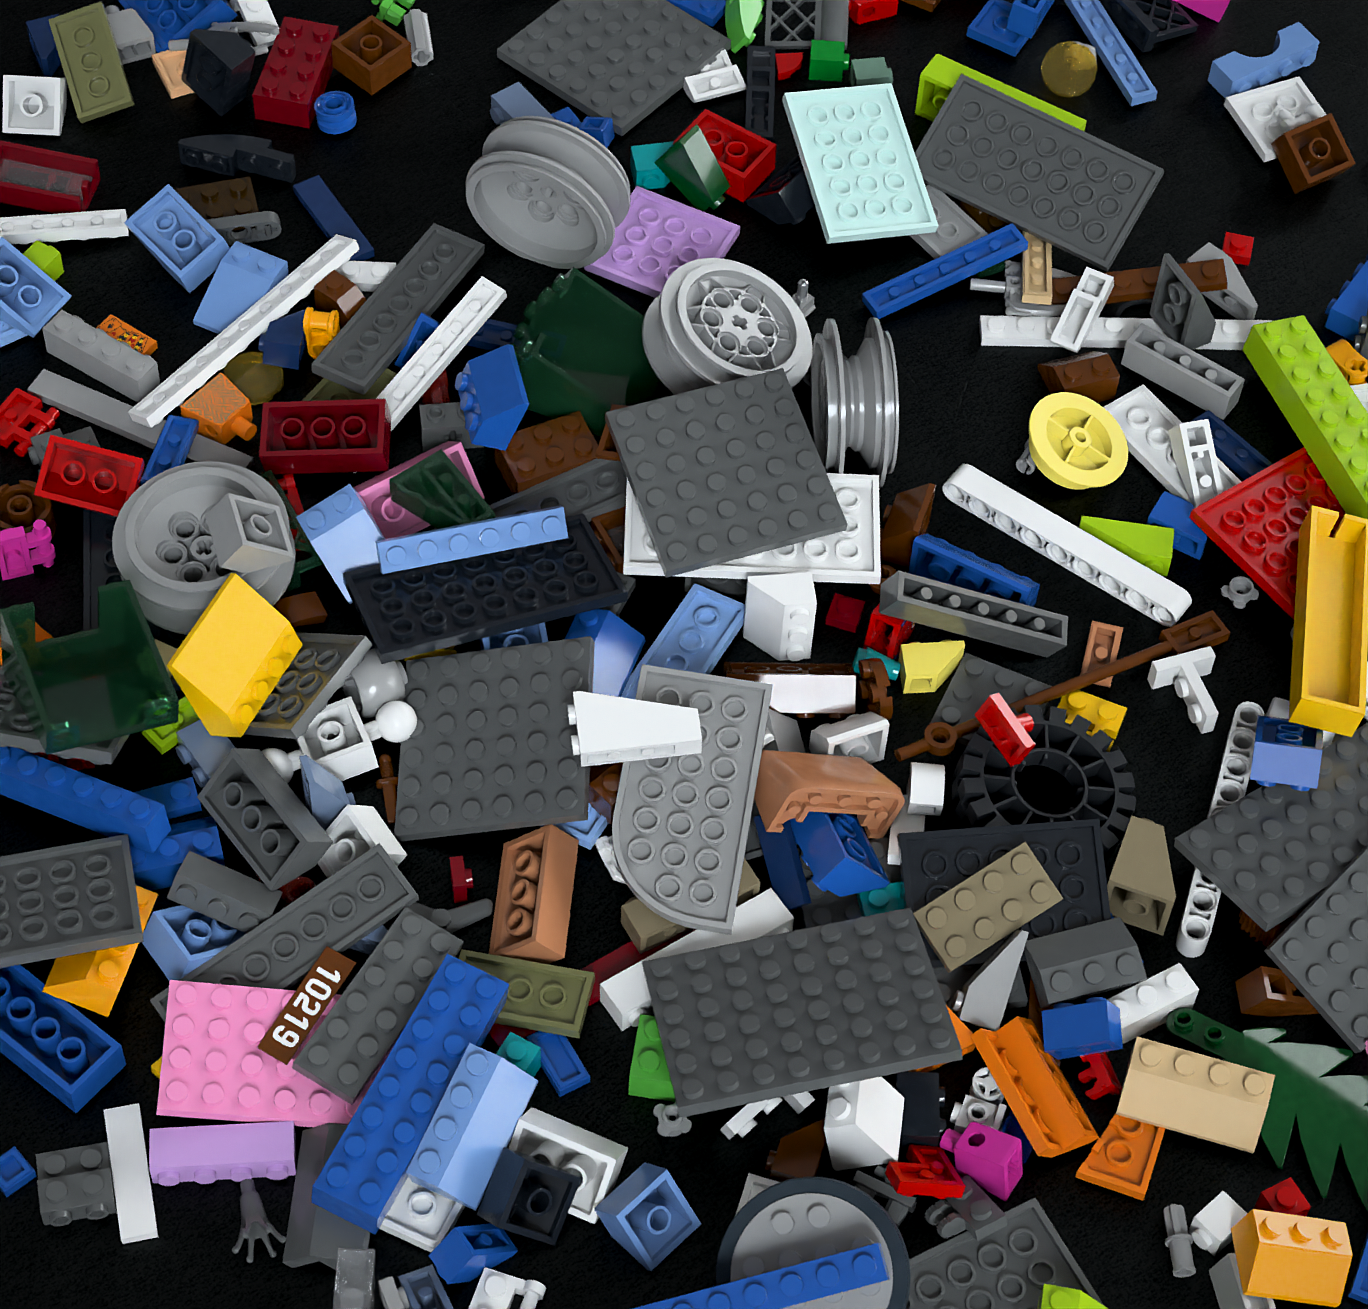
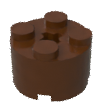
M20 480L19 484L9 486V483L0 486V531L23 526L25 533H29L33 530V523L41 519L50 528L53 538L57 524L52 501L34 496L36 482Z

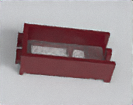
M0 140L1 203L56 214L87 211L101 180L97 159Z

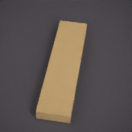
M1022 231V235L1028 241V249L1021 252L1022 302L1051 305L1052 245Z

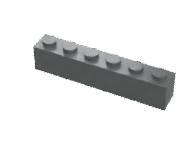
M903 571L896 572L881 583L880 614L1046 658L1067 646L1068 616Z

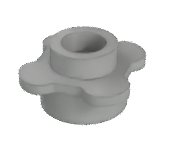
M1243 576L1233 578L1229 586L1224 585L1221 589L1222 596L1228 597L1233 606L1238 609L1245 608L1246 603L1250 600H1256L1259 596V592L1254 588L1253 582Z
M676 1102L666 1106L658 1104L654 1107L653 1114L658 1118L657 1131L660 1135L674 1137L690 1131L692 1123L687 1119V1116L679 1117ZM674 1116L676 1119L671 1121L669 1117Z

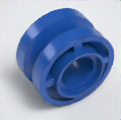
M331 91L321 95L315 101L314 108L318 127L323 132L341 134L351 130L356 125L355 105L350 94L342 91Z

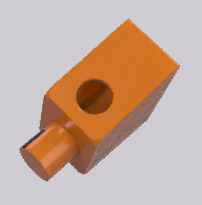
M219 373L180 406L182 417L199 421L198 434L221 444L228 443L236 435L245 441H249L257 431V426L251 423L253 420L251 402L223 373Z

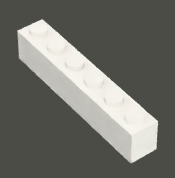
M772 888L736 907L731 935L698 929L600 983V1001L621 1031L630 1026L636 1027L639 1024L640 1014L651 1015L654 1013L643 972V961L791 932L793 930L794 917Z

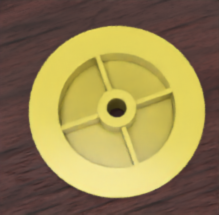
M1068 392L1050 394L1035 405L1030 414L1028 425L1029 451L1038 469L1048 479L1065 488L1082 490L1103 487L1119 478L1128 462V445L1120 425L1105 408L1085 396Z

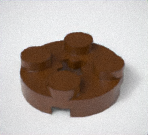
M877 657L859 660V671L863 680L857 681V690L860 699H866V713L871 711L890 720L893 714L892 696L887 697L886 686H890V681L883 661Z

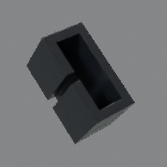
M907 1071L896 1073L893 1088L904 1097L899 1151H907L909 1144L938 1147L939 1139L942 1138L946 1131V1119L940 1118L939 1107H944L945 1086H939V1073Z

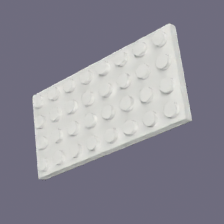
M827 473L848 524L846 531L675 576L747 579L748 576L812 572L813 582L880 584L879 475ZM627 478L623 574L665 576Z

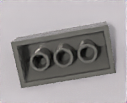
M233 748L197 796L270 891L279 889L315 867L333 843L332 839L260 749Z

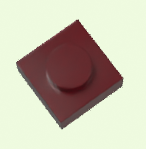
M835 593L826 616L825 624L856 633L864 611L865 601Z
M463 856L449 857L454 903L468 902L467 889L473 888L471 868H464Z

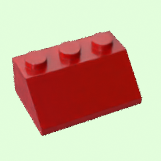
M50 434L34 496L118 517L125 502L139 488L145 466L143 458Z

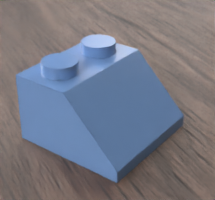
M645 1162L594 1208L610 1235L649 1271H652L701 1225V1222L669 1171Z

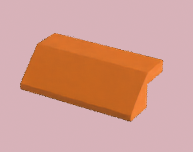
M1017 1016L997 1031L980 1028L970 1035L1037 1156L1053 1158L1094 1142L1099 1138L1053 1056L1044 1051V1040L1031 1019Z

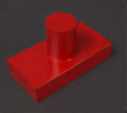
M1000 693L990 695L974 714L1010 767L1020 764L1036 745L1028 734L1034 727L1032 717L1028 713L1015 716Z

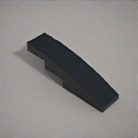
M748 46L745 129L766 140H773L776 47Z

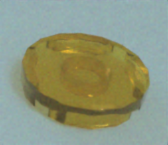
M1072 41L1058 43L1050 48L1043 59L1041 67L1043 82L1047 88L1058 96L1068 98L1079 96L1089 90L1095 81L1097 71L1096 59L1090 49Z
M262 352L240 354L230 360L224 369V375L249 399L252 405L270 401L273 399V395L277 392L279 394L283 388L284 373L282 367L263 364Z

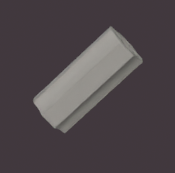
M412 9L404 15L406 40L411 43L412 62L417 66H425L429 61L433 60L427 13H423L420 9Z

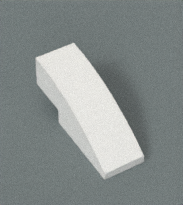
M1086 267L1052 334L1051 343L1078 353L1114 287V277Z

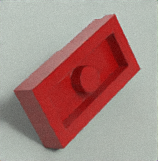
M1106 1052L1080 1056L1083 1062H1090L1091 1067L1078 1074L1079 1080L1084 1084L1090 1080H1097L1094 1087L1085 1092L1086 1096L1096 1100L1107 1093L1121 1095L1122 1086Z

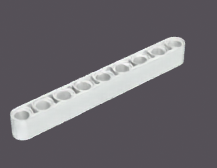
M969 464L960 465L942 487L945 496L953 503L1164 626H1174L1192 604L1190 594L1182 587Z
M1242 702L1235 710L1207 819L1245 796L1251 773L1258 715L1264 716L1262 707L1254 702ZM1194 867L1176 938L1178 951L1182 955L1191 958L1199 957L1206 949L1221 895V890L1214 883L1203 880L1209 879L1196 867ZM1196 906H1197V907H1202V908H1204L1205 910L1197 909ZM1188 934H1193L1198 938L1190 937Z

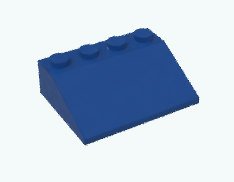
M119 0L125 9H135L151 30L157 53L169 50V40L189 39L190 32L194 29L207 30L212 27L211 24L213 22H231L238 16L226 0Z

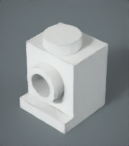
M966 1095L963 1104L955 1103L949 1122L954 1123V1131L963 1134L971 1122H977L999 1131L1007 1105L1000 1103L998 1106Z

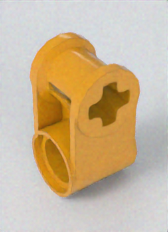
M307 307L305 310L303 331L306 335L308 353L313 359H316L340 332L339 312L337 310H332L331 313L314 311L312 307Z
M1340 339L1326 347V350L1350 386L1366 384L1368 359L1359 354L1344 339Z

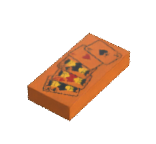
M112 314L96 327V329L104 330L110 337L119 342H126L132 349L143 355L150 356L158 348L156 340Z

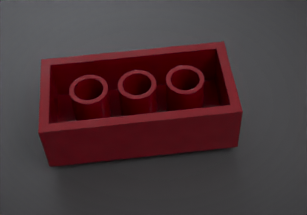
M284 17L279 34L275 38L253 92L255 119L310 129L316 114L314 108L315 101L323 95L334 68L331 42L339 38V26Z
M386 399L263 402L259 458L265 473L302 474L389 471L391 414Z

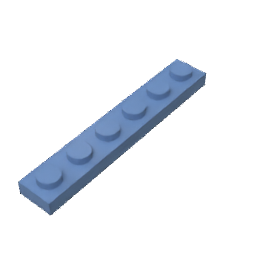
M1064 0L1092 46L1096 47L1097 54L1130 106L1156 100L1157 90L1100 1Z
M560 505L378 540L375 543L380 572L386 574L568 538L564 507Z

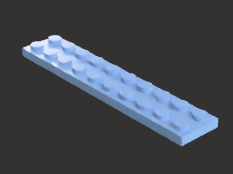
M694 583L630 675L621 697L636 698L642 664L710 674L743 626L745 604ZM589 804L588 820L553 825L579 840L578 845L591 850L608 825V822L602 814L600 815Z

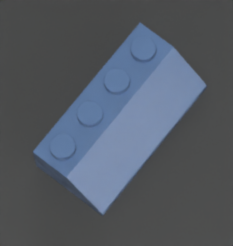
M469 1043L406 1171L410 1180L476 1211L489 1185L504 1147L507 1148L518 1119L523 1115L538 1084V1080L503 1057Z

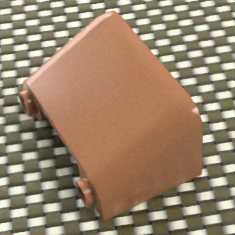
M772 750L762 751L754 800L766 832L781 833L784 829L782 824L793 818L796 819V822L803 823L807 814L811 811L857 814L860 826H865L864 829L868 838L880 839L885 836L905 803L901 789L863 758Z

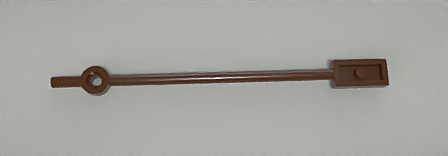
M1212 610L1162 630L1159 636L1161 643L1007 705L1010 708L1014 707L1017 713L1020 714L1024 705H1042L1167 653L1175 656L1208 646L1213 647L1228 641L1230 631ZM976 717L953 727L944 722L931 723L926 727L923 739L896 749L894 751L895 757L901 762L926 751L936 756L948 755L953 751L958 738L978 731L981 724Z

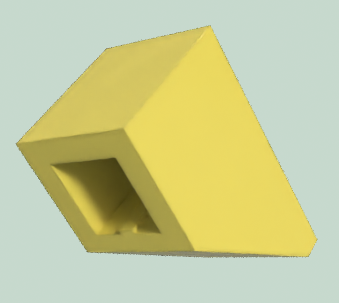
M964 640L901 644L898 662H901L899 672L903 694L935 692L958 668L964 654Z

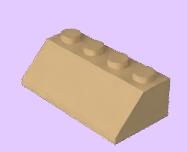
M1137 1036L1131 1051L1116 1115L1254 1153L1267 1112L1275 1075Z

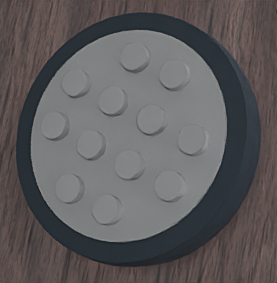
M801 1177L770 1186L749 1200L740 1209L730 1223L721 1242L716 1266V1283L719 1286L875 1243H881L890 1276L889 1280L781 1309H906L910 1291V1263L906 1245L898 1227L887 1211L871 1196L857 1187L839 1180L824 1177Z

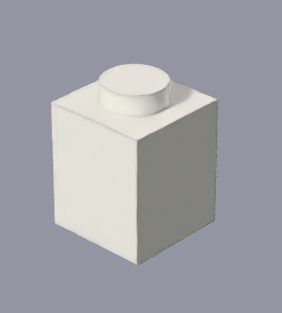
M1222 1191L1193 1218L1188 1232L1193 1236L1194 1242L1201 1249L1208 1250L1215 1257L1233 1240L1231 1228L1248 1213Z

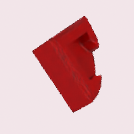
M803 52L775 54L777 80L788 79L792 73L801 68Z

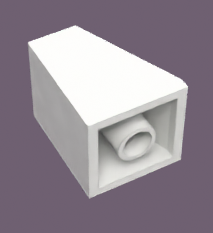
M881 1076L829 1087L824 1132L832 1168L836 1171L887 1164L889 1161L898 1162L904 1097Z

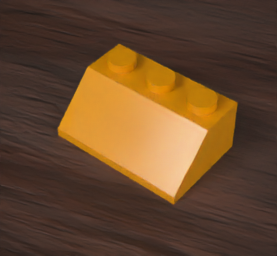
M1252 1209L1231 1228L1243 1295L1329 1307H1338L1340 1305L1353 1256L1346 1223Z

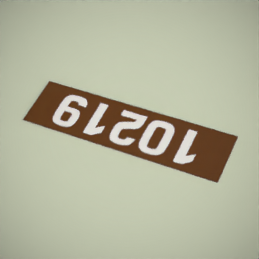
M326 946L257 1048L288 1065L356 965V962Z

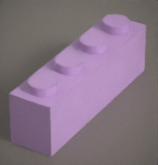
M294 1121L150 1129L149 1171L152 1183L174 1186L179 1182L188 1181L210 1184L216 1180L231 1179L236 1182L258 1177L281 1180L288 1176L296 1175V1132Z

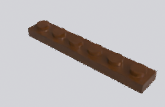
M1224 259L1178 264L1200 292L1227 289ZM1161 266L1104 273L1114 277V287L1105 304L1153 298ZM1082 275L1052 279L1051 305L1067 304L1074 288H1077Z

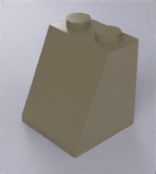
M1131 815L1107 885L1110 912L1114 918L1120 917L1124 923L1162 936L1176 899L1164 826L1156 824L1150 819Z

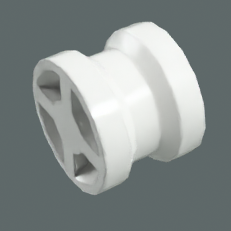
M988 1067L978 1070L972 1079L969 1096L999 1106L1003 1102L1004 1096Z

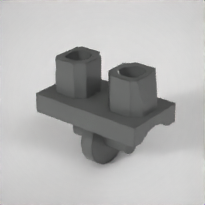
M877 1165L874 1175L885 1179V1182L857 1170L853 1179L855 1187L867 1193L873 1199L878 1196L888 1201L884 1209L897 1227L904 1220L908 1211L913 1213L917 1202H915L916 1198L896 1193L885 1174L886 1168Z

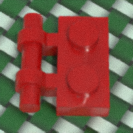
M16 387L0 405V445L8 448L15 440L19 444L14 448V452L18 456L24 457L28 452L27 448L32 446L30 438L51 431L56 424L55 420L60 416V412L54 407H50L46 413L40 411L43 408L42 400ZM30 422L34 423L35 426L30 431L24 429Z

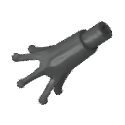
M245 1179L240 1182L242 1193L240 1196L241 1228L237 1243L233 1247L232 1252L234 1254L238 1253L243 1240L247 1239L248 1256L246 1261L252 1263L254 1261V1242L256 1239L262 1238L270 1257L274 1258L277 1252L273 1249L268 1234L271 1232L282 1243L286 1241V1237L281 1236L269 1221L261 1197L256 1192L254 1181L252 1179Z

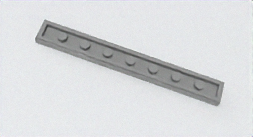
M46 369L41 371L27 389L29 394L41 399L42 402L152 449L155 448L166 422L163 419L152 428L133 422L128 413L133 406ZM196 434L184 462H225L249 470L254 465L253 457L199 434Z

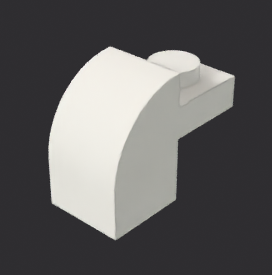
M910 763V775L906 789V795H908L907 814L941 815L944 802V765Z

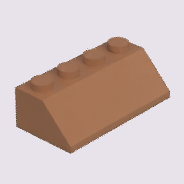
M549 824L504 843L489 954L543 964H550L565 958L579 840L553 824Z

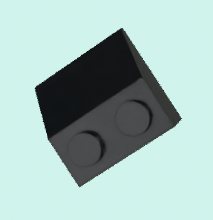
M504 1147L477 1215L497 1228L555 1246L582 1178L530 1155Z

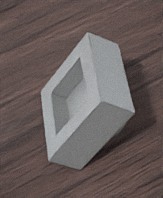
M392 1276L378 1281L379 1293L385 1309L409 1308V1302L403 1286L396 1288Z

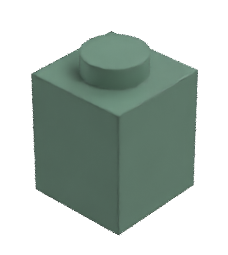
M884 57L851 60L849 81L851 87L893 83V74L891 68H887Z

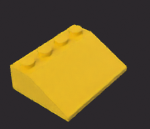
M230 573L166 666L210 736L241 738L303 644L290 622L236 573Z

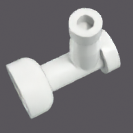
M1316 103L1307 106L1304 114L1298 117L1287 111L1282 104L1277 105L1273 111L1282 120L1280 127L1283 133L1324 116L1321 107Z

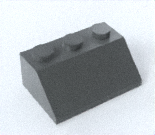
M1120 917L1027 940L1024 947L1025 957L1040 1009L1135 985L1147 979L1138 945Z

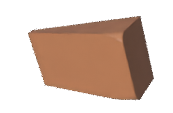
M1092 621L1080 675L1116 661L1123 627ZM1113 676L1094 684L1110 688Z

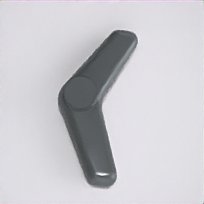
M484 898L449 910H435L417 902L407 908L453 934L466 926L490 916L493 904L490 899Z

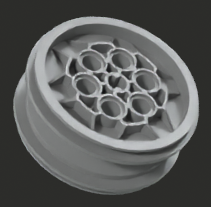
M541 116L516 117L492 130L483 145L482 157L474 162L466 178V199L469 209L477 223L491 238L522 258L559 269L586 267L604 256L614 241L615 228L624 221L629 212L631 202L630 184L626 172L616 157L602 143L568 123Z

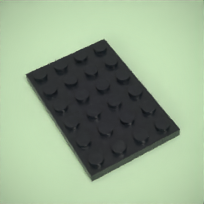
M1099 819L910 832L897 835L904 909L911 907L913 913L1026 842L1063 897V900L1017 929L1029 932L1027 940L1111 919ZM919 929L933 969L945 968ZM1015 931L961 966L983 965ZM1024 950L1020 962L1027 961Z

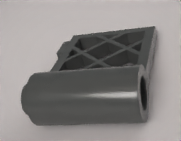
M766 0L765 46L776 47V49H811V41H802L797 36L808 25L815 32L814 40L845 42L844 51L847 50L849 0ZM773 2H785L790 9L779 18L772 11ZM804 2H816L815 11L807 18L798 10ZM795 12L803 22L792 31L784 21ZM772 17L776 20V22L773 23V24H772ZM779 25L789 33L782 41H771V33Z

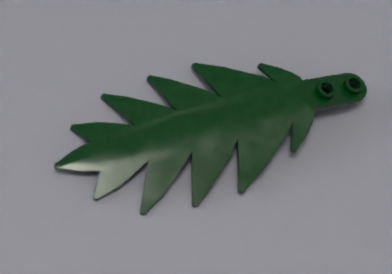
M1177 1008L1170 1012L1167 1016L1166 1026L1175 1039L1186 1041L1202 1049L1206 1054L1217 1056L1223 1059V1061L1275 1075L1260 1135L1278 1169L1283 1168L1296 1117L1300 1140L1320 1196L1322 1198L1327 1197L1339 1146H1341L1348 1172L1358 1196L1368 1213V1106H1366L1368 1104V1076L1336 1075L1323 1077L1351 1058L1353 1052L1347 1049L1317 1044L1271 1043L1285 1036L1286 1030L1284 1028L1260 1027L1243 1030L1240 1033L1189 1008ZM1180 1021H1187V1022H1189V1023H1187V1024H1181V1023H1179V1022H1180ZM1209 1036H1218L1219 1038L1212 1039Z

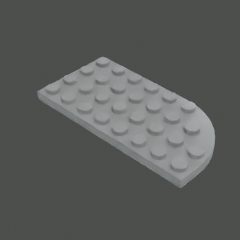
M642 664L635 700L698 709L702 752L623 762L612 822L614 857L629 889L650 910L684 927L731 935L773 684Z

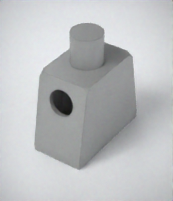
M115 5L105 8L122 65L152 57L151 55L156 54L153 33L135 9L129 8L119 11V8Z

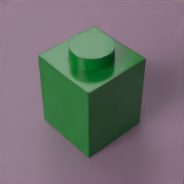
M811 40L810 80L842 82L843 70L848 71L849 54L844 53L845 42Z

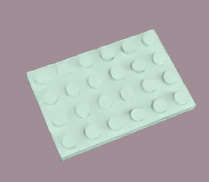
M892 83L784 93L782 98L783 105L827 244L936 232L938 223Z

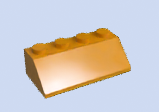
M136 885L143 933L158 893ZM139 943L56 958L42 992L108 1017Z

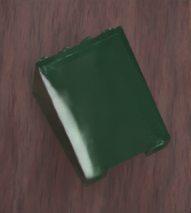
M574 267L565 275L560 273L552 283L551 288L545 287L537 302L532 300L523 312L526 318L514 330L512 336L515 340L509 344L514 347L529 402L527 409L552 419L580 411L591 433L601 437L606 424L605 413L610 411L612 404L632 406L658 399L664 384L651 367L642 341L644 316Z
M130 580L112 582L98 587V628L79 631L75 634L58 638H49L37 643L35 640V607L33 602L0 609L2 671L47 755L178 722V696Z

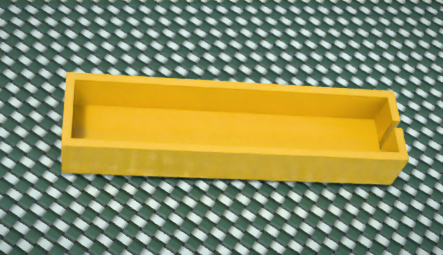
M1312 505L1299 529L1288 722L1352 737L1365 715L1368 519L1345 514L1334 536L1331 538L1328 536L1339 517V512Z

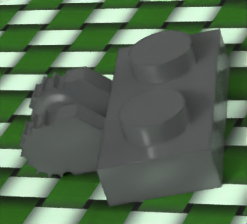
M968 1174L961 1178L966 1186L962 1198L947 1197L946 1199H939L925 1213V1218L932 1226L938 1224L936 1230L941 1237L947 1239L952 1235L955 1236L967 1230L979 1241L1008 1225L1006 1214Z

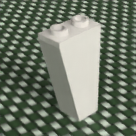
M582 691L573 692V704L567 705L569 725L576 724L577 735H571L573 755H580L581 767L702 752V736L698 709Z

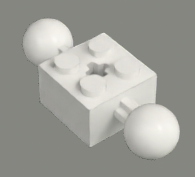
M350 696L327 705L323 711L317 714L309 724L307 732L296 739L299 746L298 750L286 753L281 749L268 748L261 752L287 784L292 779L294 771L301 768L299 756L307 755L335 777L344 781L378 768L371 741L381 737L394 743L409 739L416 728L417 716L413 708L407 703L390 701L378 710L375 720L363 724Z

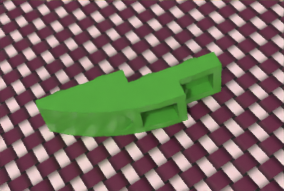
M726 0L727 37L731 40V51L735 54L743 46L748 47L754 40L756 33L753 31L763 18L761 10L765 3L764 1Z

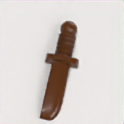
M382 754L378 759L381 779L376 781V787L383 789L388 824L395 823L398 777H394L391 757L388 754Z

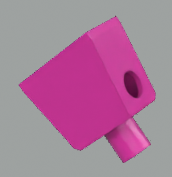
M977 1122L969 1123L963 1134L948 1128L941 1138L940 1147L954 1154L955 1170L960 1176L964 1177L968 1174L979 1187L1004 1201L1008 1199L1023 1175L1021 1139Z

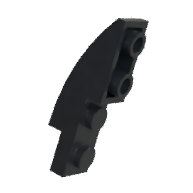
M215 134L180 139L178 142L181 164L190 167H197L235 177L238 169L291 183L296 176L294 155L273 150L272 140L245 135Z

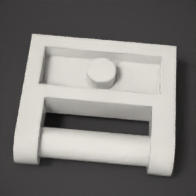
M484 1267L469 1309H510L515 1294L524 1296L519 1309H535L538 1300L543 1299L546 1286L535 1280H523Z

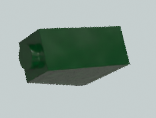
M697 124L654 162L692 205L703 212L709 207L715 210L726 199L723 194L731 187Z

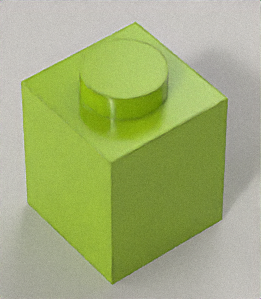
M36 240L23 253L24 256L54 281L64 273L61 254L51 245L47 246Z

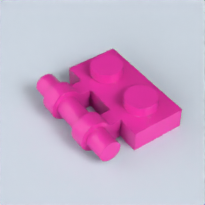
M36 520L33 523L32 532L25 533L23 526L0 531V571L3 581L33 574L34 565L42 564L44 567H51L54 564L56 556L55 547L50 543L52 540L51 530L44 520Z

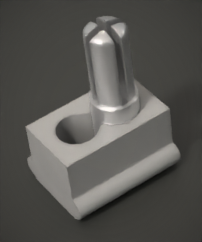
M800 279L797 292L791 298L806 318L816 309L814 305L815 297L808 293V281Z

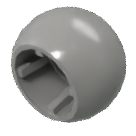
M369 649L365 654L364 660L352 670L342 687L346 698L352 697L359 716L364 719L375 720L378 710L384 704L390 701H404L405 684L408 683V679L401 662L397 660L381 664L375 649Z

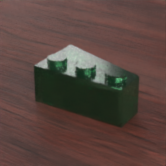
M442 449L389 479L391 501L437 529L495 518V512Z

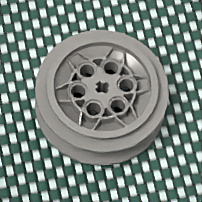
M697 259L676 269L665 282L661 293L648 307L642 324V341L648 361L658 378L674 395L781 368L784 369L792 389L802 380L808 371L812 359L813 347L810 330L803 313L791 296L774 280L757 269L729 259Z
M870 317L866 325L864 339L857 354L851 355L848 360H845L842 355L837 324L834 319H827L824 324L823 334L817 333L815 335L812 350L811 414L813 442L826 473L843 474L845 452L847 447H850L855 452L859 451L868 467L869 475H879V488L884 485L886 474H891L894 471L899 437L898 378L892 338L888 331H882L877 317Z
M203 461L187 463L165 470L141 485L125 502L116 519L112 536L115 563L121 574L125 592L132 605L150 622L179 634H189L230 573H236L270 605L274 606L286 591L295 567V543L290 530L286 507L281 497L263 477L244 467L225 462ZM227 493L277 505L280 507L295 558L290 562L250 573L221 568L205 515Z

